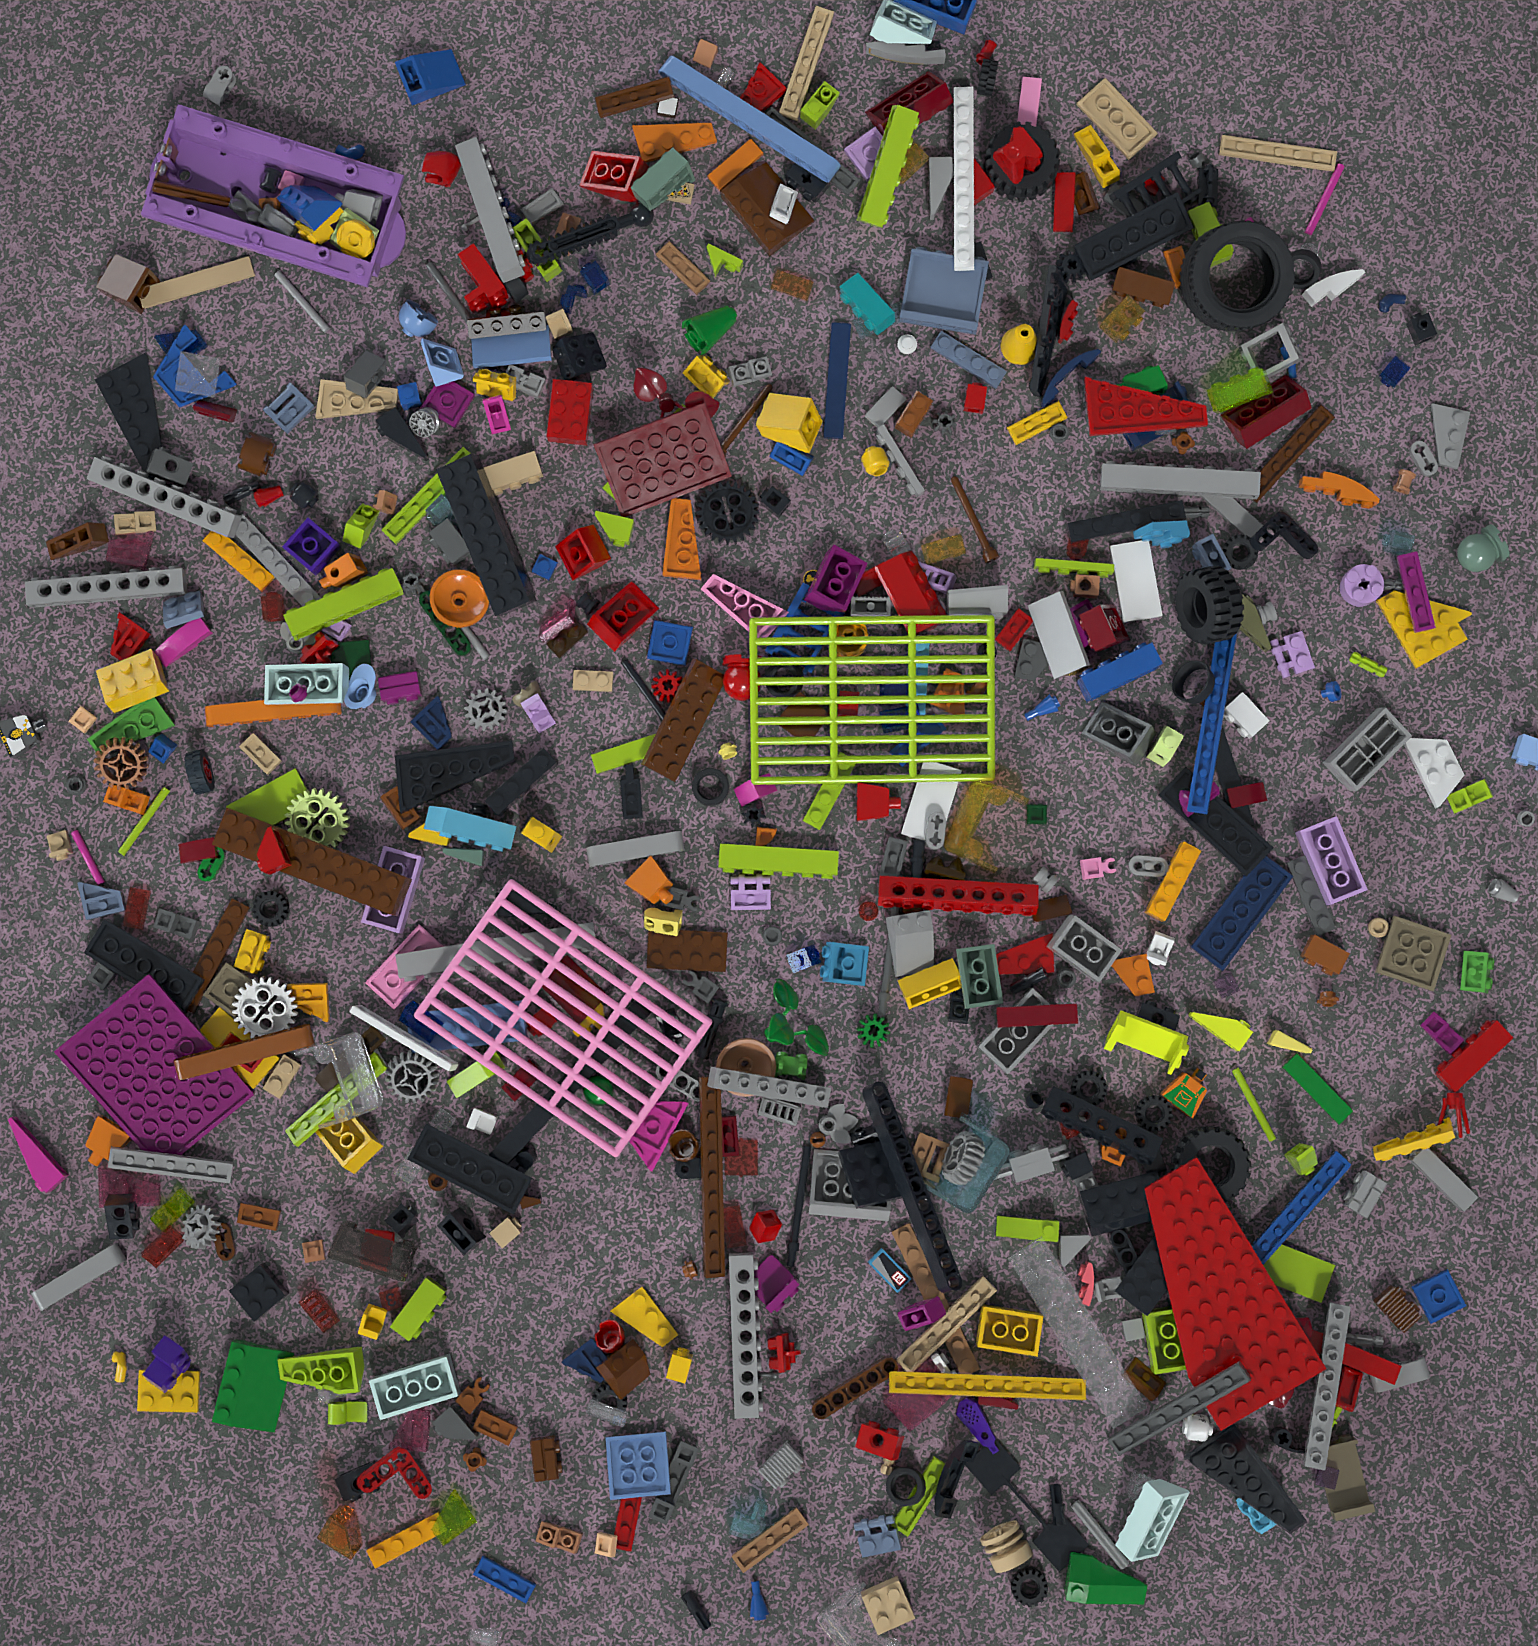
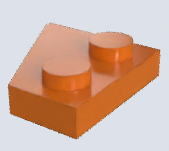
M1147 954L1117 959L1111 965L1135 997L1155 993Z

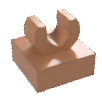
M379 490V494H375V497L378 499L377 504H373V508L386 514L394 515L398 496L385 490Z
M323 1239L302 1243L305 1263L326 1259Z

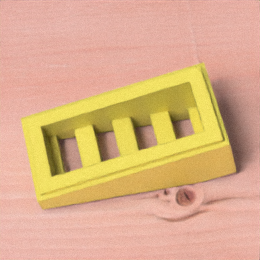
M1279 1030L1273 1031L1267 1042L1271 1046L1302 1053H1311L1313 1051L1312 1048Z

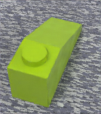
M496 1050L490 1061L505 1069L508 1066ZM477 1061L446 1082L455 1097L458 1098L494 1076L495 1073Z
M1299 1143L1284 1154L1299 1175L1304 1174L1306 1176L1315 1170L1314 1166L1318 1164L1315 1149L1311 1145Z
M997 1216L996 1236L1058 1242L1059 1221Z

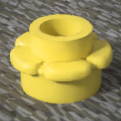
M725 743L721 745V749L718 751V754L724 760H727L737 755V746Z

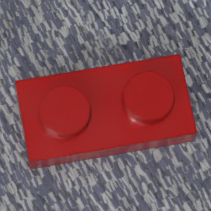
M1018 608L995 638V641L1010 652L1033 623V619Z

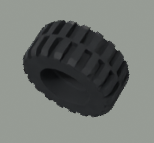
M1020 121L1014 122L1012 127L1008 124L1003 127V131L998 130L989 143L984 169L995 188L998 189V194L1000 196L1008 195V200L1013 201L1014 197L1018 198V202H1024L1027 197L1030 201L1034 200L1036 195L1042 196L1045 194L1046 189H1050L1056 178L1060 166V150L1056 148L1057 141L1055 138L1050 139L1051 133L1048 130L1042 131V126L1039 124L1036 127L1032 126V122L1028 121L1025 122V125H1021ZM1020 126L1026 130L1041 149L1043 157L1040 158L1041 164L1037 172L1023 176L1018 184H1013L993 159V153L1009 143L1013 128Z
M1220 566L1194 569L1186 572L1176 586L1175 591L1177 593L1174 601H1176L1175 611L1178 614V622L1181 623L1180 627L1186 632V636L1198 644L1204 645L1228 640L1238 632L1242 625L1241 622L1244 617L1242 614L1244 610V604H1242L1243 595L1240 593L1239 584L1235 582V577L1229 574L1228 570Z
M1202 1126L1198 1127V1129L1190 1130L1185 1137L1182 1136L1179 1139L1180 1143L1178 1146L1175 1145L1173 1149L1175 1153L1171 1157V1163H1173L1171 1171L1192 1160L1203 1147L1216 1146L1222 1149L1229 1159V1169L1226 1176L1220 1182L1214 1183L1223 1201H1230V1198H1235L1239 1195L1241 1189L1244 1190L1247 1185L1245 1184L1246 1179H1250L1251 1175L1249 1167L1252 1166L1251 1161L1248 1159L1249 1151L1245 1149V1144L1236 1137L1237 1135L1223 1128Z

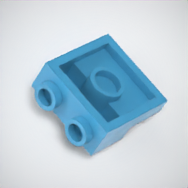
M1187 520L1152 522L1133 531L1134 539H1142L1143 542L1152 541V546L1160 545V548L1172 547V544L1181 543L1182 539L1188 538L1190 530Z
M826 942V946L822 948V957L825 958L824 965L820 968V977H823L822 982L865 986L869 946Z

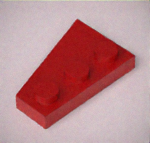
M1053 933L996 954L999 975L1028 974L1041 967H1044L1047 973H1053L1054 952L1046 947L1053 938Z

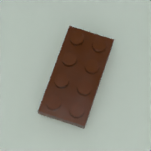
M648 930L646 968L726 972L728 932L680 930L678 936Z

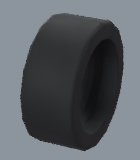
M1307 249L1296 250L1291 254L1294 261L1304 259L1310 262L1314 268L1312 276L1307 279L1294 277V288L1306 289L1316 283L1321 273L1322 264L1316 253Z
M495 271V274L505 286L507 293L515 302H519L529 294L519 277L503 283L498 272Z
M770 665L765 673V677H775L778 669L788 668L792 672L793 677H804L802 669L798 665ZM766 685L767 690L775 697H792L798 694L803 685H793L791 689L783 691L777 685Z
M705 768L694 776L692 792L701 804L715 806L727 798L729 782L726 775L720 770ZM706 776H715L722 783V791L715 798L708 799L699 791L700 781Z
M899 1467L888 1476L886 1492L889 1499L895 1504L913 1506L924 1497L926 1483L923 1475L917 1469ZM903 1474L911 1475L917 1482V1491L909 1499L900 1498L894 1488L896 1479Z

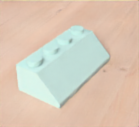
M343 663L265 665V705L343 703L349 688V668ZM295 684H303L307 687V696L303 701L295 703L291 700L289 691Z
M1162 1479L1147 1481L1142 1487L1139 1498L1134 1503L1131 1514L1127 1517L1125 1527L1120 1532L1115 1546L1131 1562L1158 1556L1190 1492Z

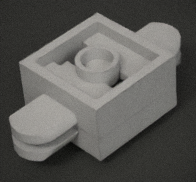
M1037 1143L1028 1146L1029 1150L1024 1152L1020 1149L1009 1152L1010 1156L1005 1157L1007 1162L989 1168L990 1172L1009 1167V1170L992 1175V1179L995 1180L1011 1175L1012 1180L1017 1183L1055 1171L1052 1162L1068 1157L1069 1153L1064 1152L1051 1157L1050 1154L1067 1149L1066 1144L1048 1149V1147Z

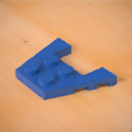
M186 325L182 327L153 376L179 408L237 385L226 371L208 383L183 354V351L198 339Z

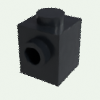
M1417 313L1411 316V320L1406 324L1414 345L1429 341L1437 335L1429 313L1424 315Z
M1075 1151L1071 1152L1062 1161L1063 1166L1061 1170L1065 1178L1069 1177L1072 1181L1094 1170L1084 1151L1078 1154Z

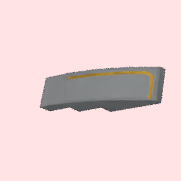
M878 41L866 43L865 49L868 55L905 64H944L946 58L945 49L925 51V44L905 46V43Z

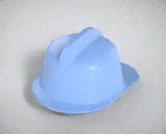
M369 664L359 665L351 675L349 688L344 699L346 706L350 709L366 708L376 698V689L374 687L376 675L373 667Z

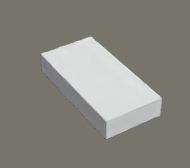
M780 184L769 216L787 224L798 192Z

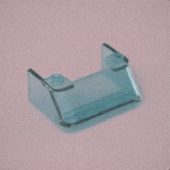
M962 1112L959 1120L975 1129L973 1133L977 1134L984 1141L985 1151L983 1153L985 1156L982 1158L983 1163L980 1164V1170H977L976 1176H973L970 1182L968 1181L966 1185L963 1184L961 1186L953 1184L947 1179H944L941 1185L937 1186L925 1177L922 1178L927 1190L962 1212L971 1213L977 1208L1007 1160L1010 1150L1007 1143L990 1129Z

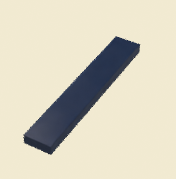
M832 322L824 424V438L843 440L851 324Z

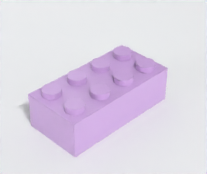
M1337 816L1295 832L1326 906L1368 890Z
M383 846L378 866L412 879L398 917L366 905L361 923L403 934L425 861L424 857Z

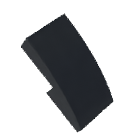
M961 988L951 993L948 1022L968 1024L970 1008L965 1009Z

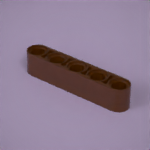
M891 1355L884 1356L817 1398L812 1404L814 1417L817 1419L827 1418L887 1380L889 1372L898 1371L899 1365L896 1359ZM886 1361H893L895 1363L892 1370L884 1369ZM871 1371L878 1374L877 1379L874 1381H869L866 1378L867 1374ZM853 1382L861 1385L860 1390L857 1392L849 1389L850 1384ZM836 1393H840L844 1397L839 1403L832 1400L833 1395ZM818 1404H823L826 1406V1411L824 1413H817L815 1407Z

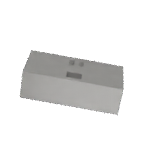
M1386 707L1377 708L1323 764L1349 791H1358L1412 735ZM1375 753L1378 757L1372 762L1369 758Z

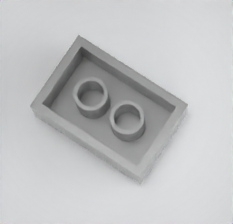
M1075 915L1067 916L1046 946L1089 979L1099 983L1122 951Z

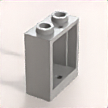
M1285 323L1241 345L1243 349L1241 351L1242 357L1246 362H1249L1251 367L1249 372L1253 379L1257 381H1263L1304 359L1288 324ZM1279 333L1290 358L1261 372L1250 348Z

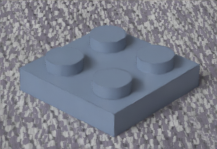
M200 590L188 592L177 598H169L163 602V623L166 629L204 617L203 596Z

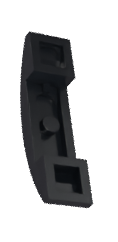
M963 1440L946 1461L936 1489L935 1516L951 1519L958 1499L953 1497L966 1462L974 1461L980 1446L979 1442Z

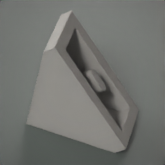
M1059 1234V1263L1065 1267L1090 1241L1091 1237L1088 1234Z

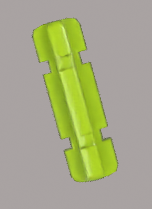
M1353 652L1350 656L1349 661L1351 663L1359 664V667L1371 673L1375 672V675L1379 677L1385 676L1387 667L1379 666L1377 662L1365 656L1361 657V654Z

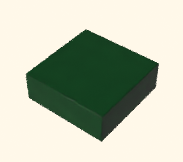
M1027 804V824L1047 825V805Z

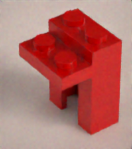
M474 243L457 254L463 268L477 286L476 289L464 296L468 308L472 313L476 311L479 313L487 307L486 304L488 303L491 307L504 306L509 298L505 286Z

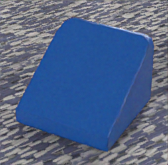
M162 733L155 738L148 752L164 764L178 745Z

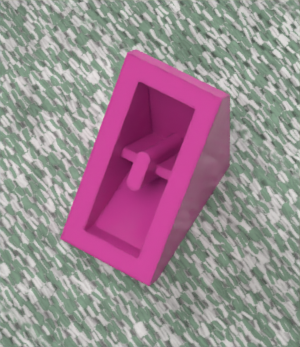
M502 395L482 399L492 434L511 430Z
M767 773V774H764V775L759 776V777H771V776H770L769 773ZM751 779L733 789L741 807L777 791L775 784L754 785L751 783Z

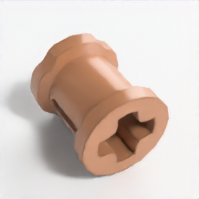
M1400 469L1398 471L1399 477L1396 485L1393 486V490L1402 494H1409L1412 479H1415L1416 474L1409 470Z

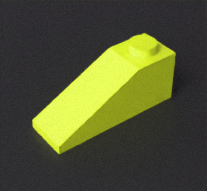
M1195 1012L1188 1014L1190 1018L1235 1051H1240L1253 1033L1249 1029L1251 1026L1243 1020L1238 1021Z

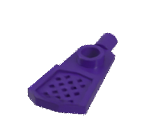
M969 1397L961 1400L956 1412L957 1417L982 1446L990 1449L992 1454L1000 1451L994 1443L996 1437L978 1402ZM982 1432H986L988 1437H984Z

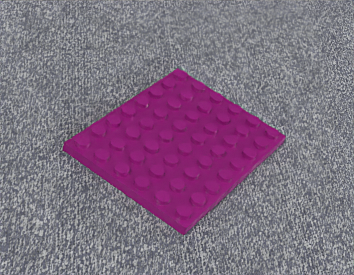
M150 973L54 1051L60 1060L143 1151L182 1155L255 1095V1092L233 1067L178 1080L173 1062L174 1059L215 1047Z

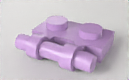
M1302 631L1284 636L1282 639L1285 645L1282 646L1279 645L1278 639L1270 641L1272 655L1276 657L1278 672L1281 671L1283 678L1290 676L1288 669L1292 667L1295 675L1315 668ZM1287 651L1290 662H1285L1282 652Z
M740 874L739 877H731V884H739V890H731V910H771V890H763V884H770V876H762V874L745 876V874ZM745 884H757V890H745Z

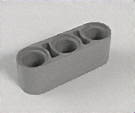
M658 1065L656 1068V1075L658 1078L663 1080L664 1077L660 1075L661 1067ZM679 1070L669 1085L689 1098L700 1101V1098H696L693 1094L694 1088L699 1087V1081ZM679 1076H684L688 1080L687 1085L683 1088L679 1087L676 1083Z
M1418 1357L1417 1360L1413 1361L1409 1359L1399 1362L1402 1368L1395 1385L1369 1375L1374 1392H1384L1429 1379L1430 1374L1425 1357Z

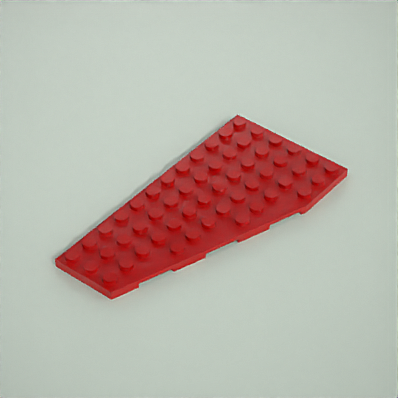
M1193 1158L1146 1186L1144 1190L1189 1380L1195 1387L1239 1361L1252 1377L1248 1383L1206 1406L1220 1431L1326 1370L1322 1360L1198 1158Z

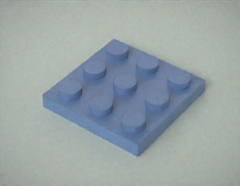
M666 1432L605 1437L610 1500L671 1494Z

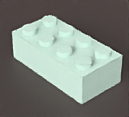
M450 1354L381 1374L369 1380L380 1420L454 1398L461 1393Z

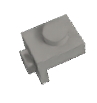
M1123 1276L1099 1279L1094 1282L1093 1292L1098 1302L1121 1298L1114 1290L1123 1280Z

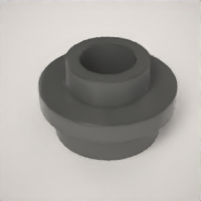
M1062 423L1053 425L1049 433L1050 438L1056 443L1065 442L1069 437L1068 427ZM1057 430L1062 431L1063 435L1061 437L1056 435Z
M72 776L68 779L66 788L70 794L78 796L85 792L87 783L80 776ZM76 782L80 784L79 789H74Z
M1062 969L1057 973L1056 981L1060 987L1070 988L1076 983V974L1071 969ZM1064 975H1068L1070 977V980L1068 982L1063 981Z

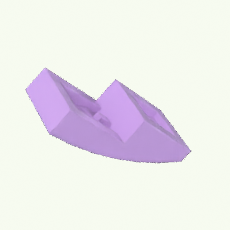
M538 693L521 703L538 733L556 724Z

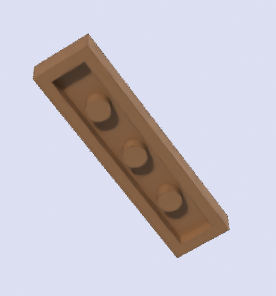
M795 1507L733 1553L731 1557L744 1573L807 1527L809 1523L798 1507Z

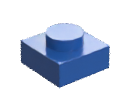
M540 554L531 572L550 580L558 562Z

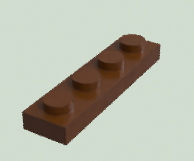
M665 77L595 97L599 116L604 118L674 98L670 78Z

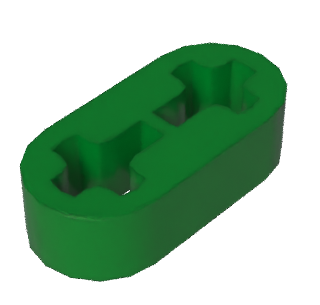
M217 847L221 858H216L214 863H211L213 858L205 859L201 862L197 871L199 879L211 882L216 878L226 858L224 849ZM212 865L209 871L212 875L204 878L205 874L202 871L204 869L207 870Z

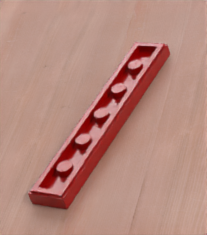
M1312 1329L1310 1343L1315 1351L1320 1354L1324 1333ZM1345 1343L1342 1364L1395 1385L1402 1368L1401 1365Z

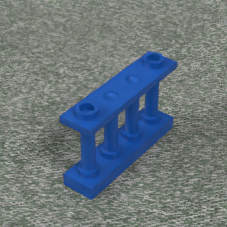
M802 583L787 610L789 613L785 617H809L799 609L802 602L806 603L804 599L810 588L809 585ZM823 610L833 617H844L846 613ZM779 625L773 637H805L794 631L790 625ZM809 625L824 633L822 637L829 636V625ZM768 645L765 649V654L771 657L774 653H779L785 657H801L782 645ZM823 645L805 646L814 650L811 657H817ZM801 665L805 667L803 674L806 676L808 672L812 673L816 665Z

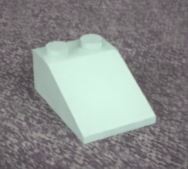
M883 0L875 16L870 35L876 40L886 43L930 44L937 21L893 0Z

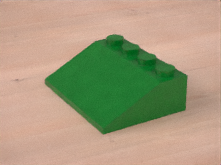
M239 1339L232 1341L212 1422L231 1427L275 1433L288 1382L280 1380L278 1359L293 1357L294 1353Z

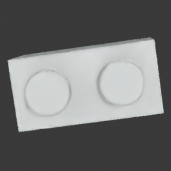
M1243 692L1225 707V719L1230 723L1234 722L1238 727V733L1244 738L1247 736L1250 739L1269 722L1268 718Z

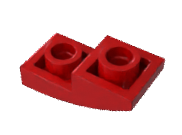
M1073 299L1068 305L1059 327L1058 343L1060 344L1063 340L1068 341L1074 332L1071 330L1074 325L1071 321H1073L1079 311L1076 310L1078 303Z

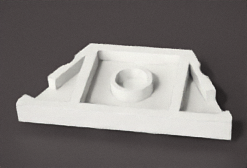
M1410 738L1404 746L1436 809L1441 806L1460 782L1464 773L1447 740Z

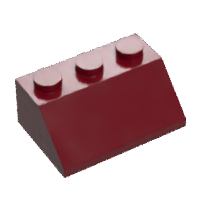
M568 955L560 960L565 966L604 992ZM556 968L548 977L593 1010L600 1003H603V1001ZM545 985L542 986L579 1025L588 1017V1015Z

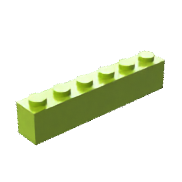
M900 105L892 106L856 219L857 221L878 228H882L887 223L889 217L887 211L895 199L894 189L898 187L901 180L899 174L907 161V156H905L907 149H910L913 143V137L911 136L913 130H916L918 127L919 112Z
M385 568L380 570L375 576H366L354 585L347 584L343 586L338 592H329L317 601L310 600L303 607L292 608L283 616L294 640L297 641L401 596L404 593L393 568Z
M720 844L718 868L722 869L724 873H734L735 869L742 870V874H754V871H762V875L774 876V872H782V876L793 877L794 873L802 874L801 877L813 878V875H821V879H833V876L838 875L839 851Z

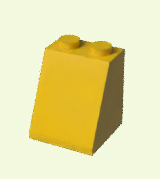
M769 393L767 400L763 403L762 412L756 421V426L762 437L783 443L805 453H810L822 424V419L812 398Z

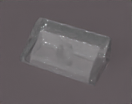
M593 1399L590 1400L586 1410L587 1415L620 1427L624 1426L628 1416L626 1411Z

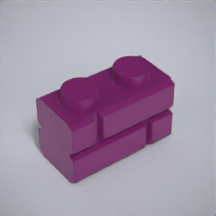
M417 671L378 677L381 701L387 702V705L398 704L399 700L406 699L407 702L416 701L419 696H423L420 676Z
M938 1296L911 1304L898 1312L899 1320L905 1331L934 1323L946 1315L945 1308Z

